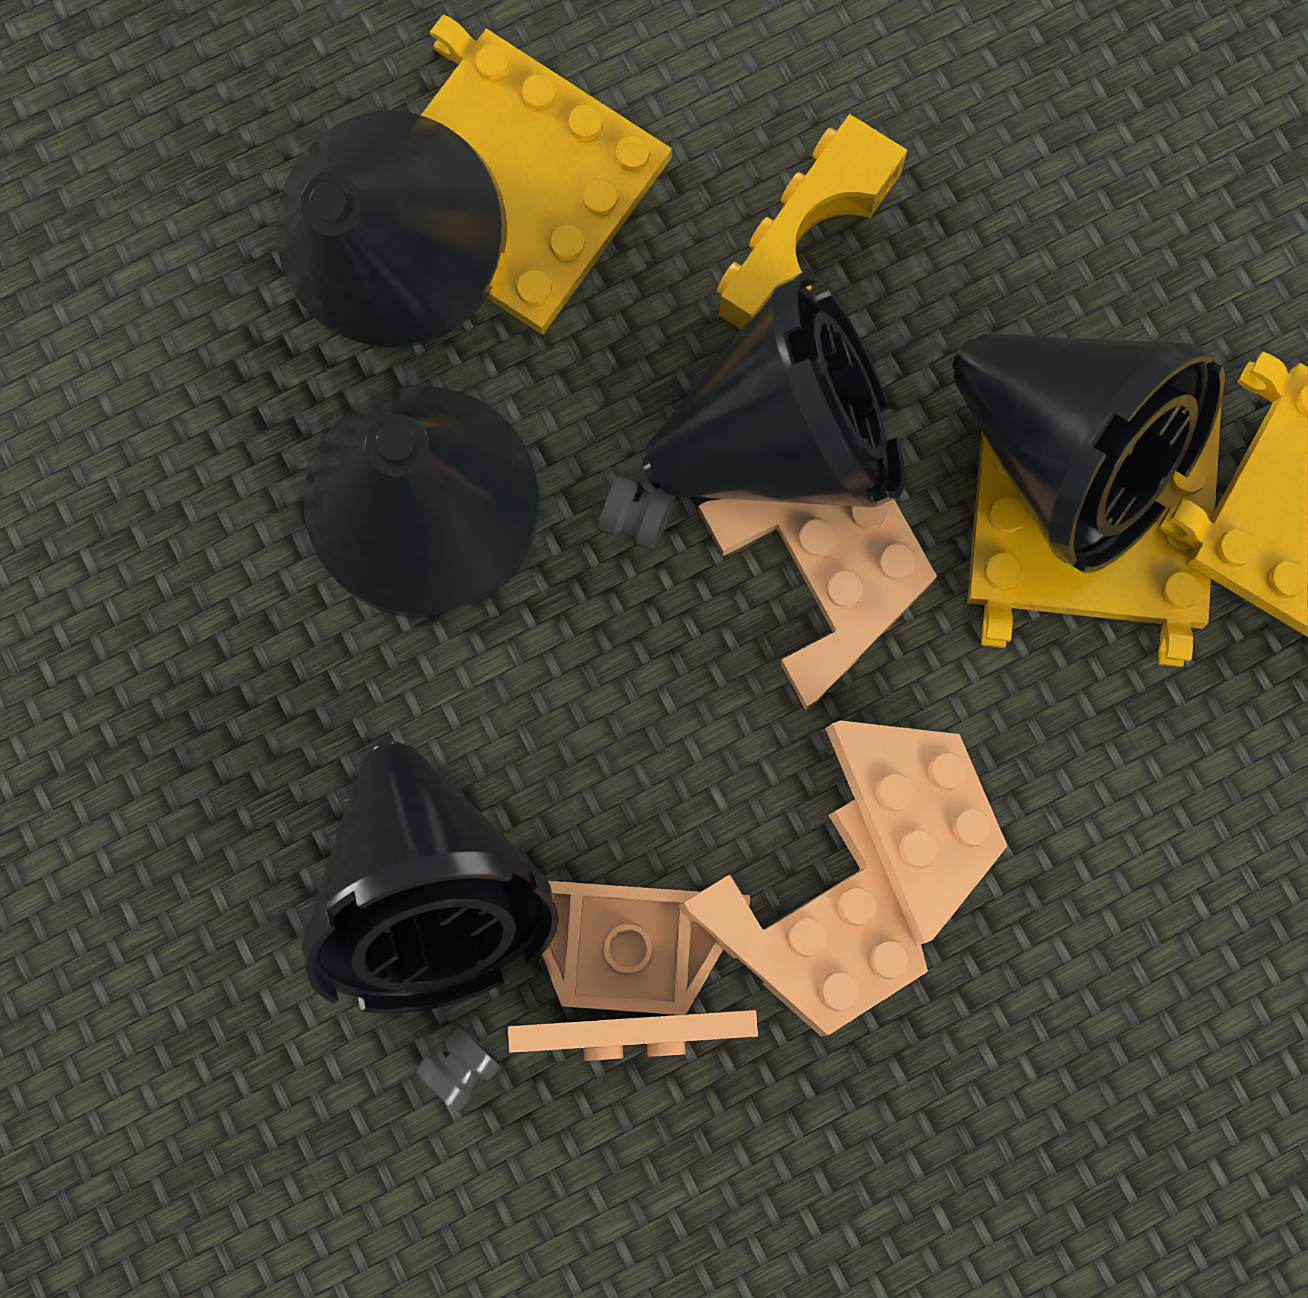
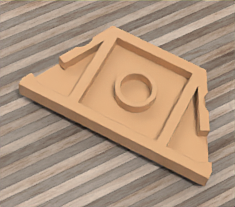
M841 720L832 723L825 729L916 946L927 943L935 938L1007 848L1006 841L961 736L954 733Z
M548 881L557 906L559 924L553 941L542 954L562 1007L686 1015L723 951L717 944L718 940L698 922L693 923L682 913L678 906L699 893L698 891ZM742 895L749 906L750 895Z
M756 1010L508 1026L509 1053L583 1048L584 1061L623 1058V1045L647 1044L648 1057L686 1054L685 1041L758 1036Z

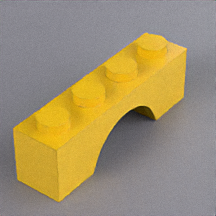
M851 114L847 116L837 131L831 127L828 128L814 149L812 157L816 159V162L806 176L801 172H797L787 185L781 197V202L785 204L774 220L766 217L754 232L749 243V247L753 251L742 266L734 262L722 277L717 288V292L721 294L719 316L741 329L777 284L802 273L796 257V247L804 234L817 223L839 215H857L871 218L901 175L907 149ZM810 285L806 288L811 292L812 286Z

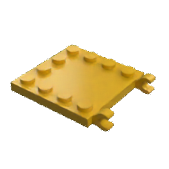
M442 15L430 31V35L437 39L433 44V49L459 65L421 116L435 120L460 135L482 156L493 173L502 194L506 211L507 241L505 254L501 253L497 269L490 283V286L493 288L488 294L487 299L543 335L671 160L672 148L487 28L478 40L475 41L460 24L450 17Z
M1262 352L1255 363L1251 361L1247 363L1238 383L1246 390L1272 402V405L1213 515L1209 520L1203 509L1186 499H1181L1176 508L1173 506L1168 508L1158 528L1167 535L1194 548L1186 564L1308 637V367L1299 363L1288 373L1286 366L1279 359L1266 352Z
M1221 405L1210 436L1188 478L1175 471L1167 486L1155 500L1165 506L1166 510L1131 549L1110 565L1091 573L1079 571L1072 565L1061 561L1052 553L981 430L967 596L968 604L984 605L981 646L1006 647V641H1011L1013 626L1012 608L1161 624L1158 665L1183 667L1184 661H1191L1193 652V633L1191 628L1203 629L1209 622L1211 578L1186 564L1194 548L1167 535L1158 527L1168 508L1171 506L1176 508L1181 499H1186L1205 511L1209 520L1213 515L1216 504Z

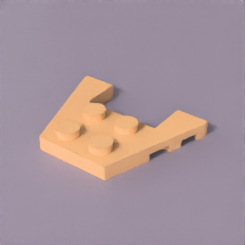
M737 499L706 501L698 506V512L722 556L777 530L831 627L832 634L783 658L780 663L805 710L814 706L823 697L824 693L852 667L859 657L911 606L937 577L895 500L871 508Z
M855 799L828 816L860 870L767 928H761L731 875L722 878L678 905L685 916L693 923L698 922L718 940L717 944L732 958H738L764 981L763 985L821 1037L830 1035L928 972L921 944L916 946Z

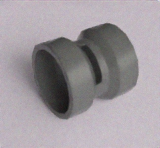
M618 475L605 501L598 523V530L614 536L625 532L634 537L637 545L653 551L663 534L675 497L661 490L651 493L641 491L635 480Z
M458 1024L446 1036V1048L448 1050L446 1052L440 1051L437 1055H428L415 1068L421 1079L456 1112H460L472 1099V1089L476 1086L475 1081L477 1079L480 1081L490 1080L503 1067L477 1038L461 1024Z

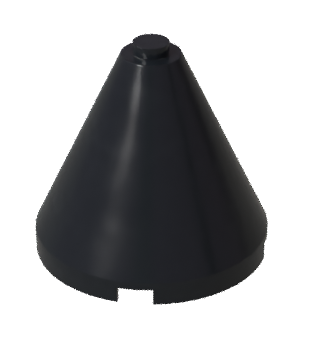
M378 111L355 116L337 124L318 137L304 151L290 172L282 191L278 206L276 237L278 253L286 279L301 304L314 318L330 330L350 340L378 347L402 348L417 346L441 338L467 321L478 310L493 288L490 286V283L497 269L501 253L505 254L507 221L504 202L497 181L482 156L471 144L448 127L428 117L402 111Z
M802 272L775 286L648 442L647 456L643 458V467L649 482L654 488H662L666 493L673 496L870 508L900 497L905 482L904 461L899 438L895 437L886 441L881 413L889 410L890 406L885 392L856 329L834 295L828 290L814 296L806 288L817 282L814 275Z
M983 334L974 340L969 339L964 342L955 354L952 363L953 370H955V385L1052 553L1061 561L1072 565L1083 573L1096 572L1120 558L1145 535L1166 510L1165 506L1155 500L1167 486L1175 471L1186 478L1191 473L1215 424L1222 402L1225 383L1223 367L1212 361L1215 356L1190 343Z
M436 386L403 387L381 393L360 403L347 412L328 431L319 444L307 472L303 501L304 517L309 538L320 561L334 580L354 598L379 611L396 616L431 618L439 617L438 613L455 610L470 603L474 606L498 591L512 577L523 562L533 542L539 517V490L534 466L526 446L512 425L496 410L475 397L449 388Z
M389 741L376 745L360 762L304 933L302 951L308 980L313 989L327 1001L333 1004L339 1000L337 992L358 997L361 1012L385 1014L417 1012L458 1003L504 984L501 968L517 959L523 953L526 964L532 965L553 941L559 924V914L547 878L415 748L399 742Z

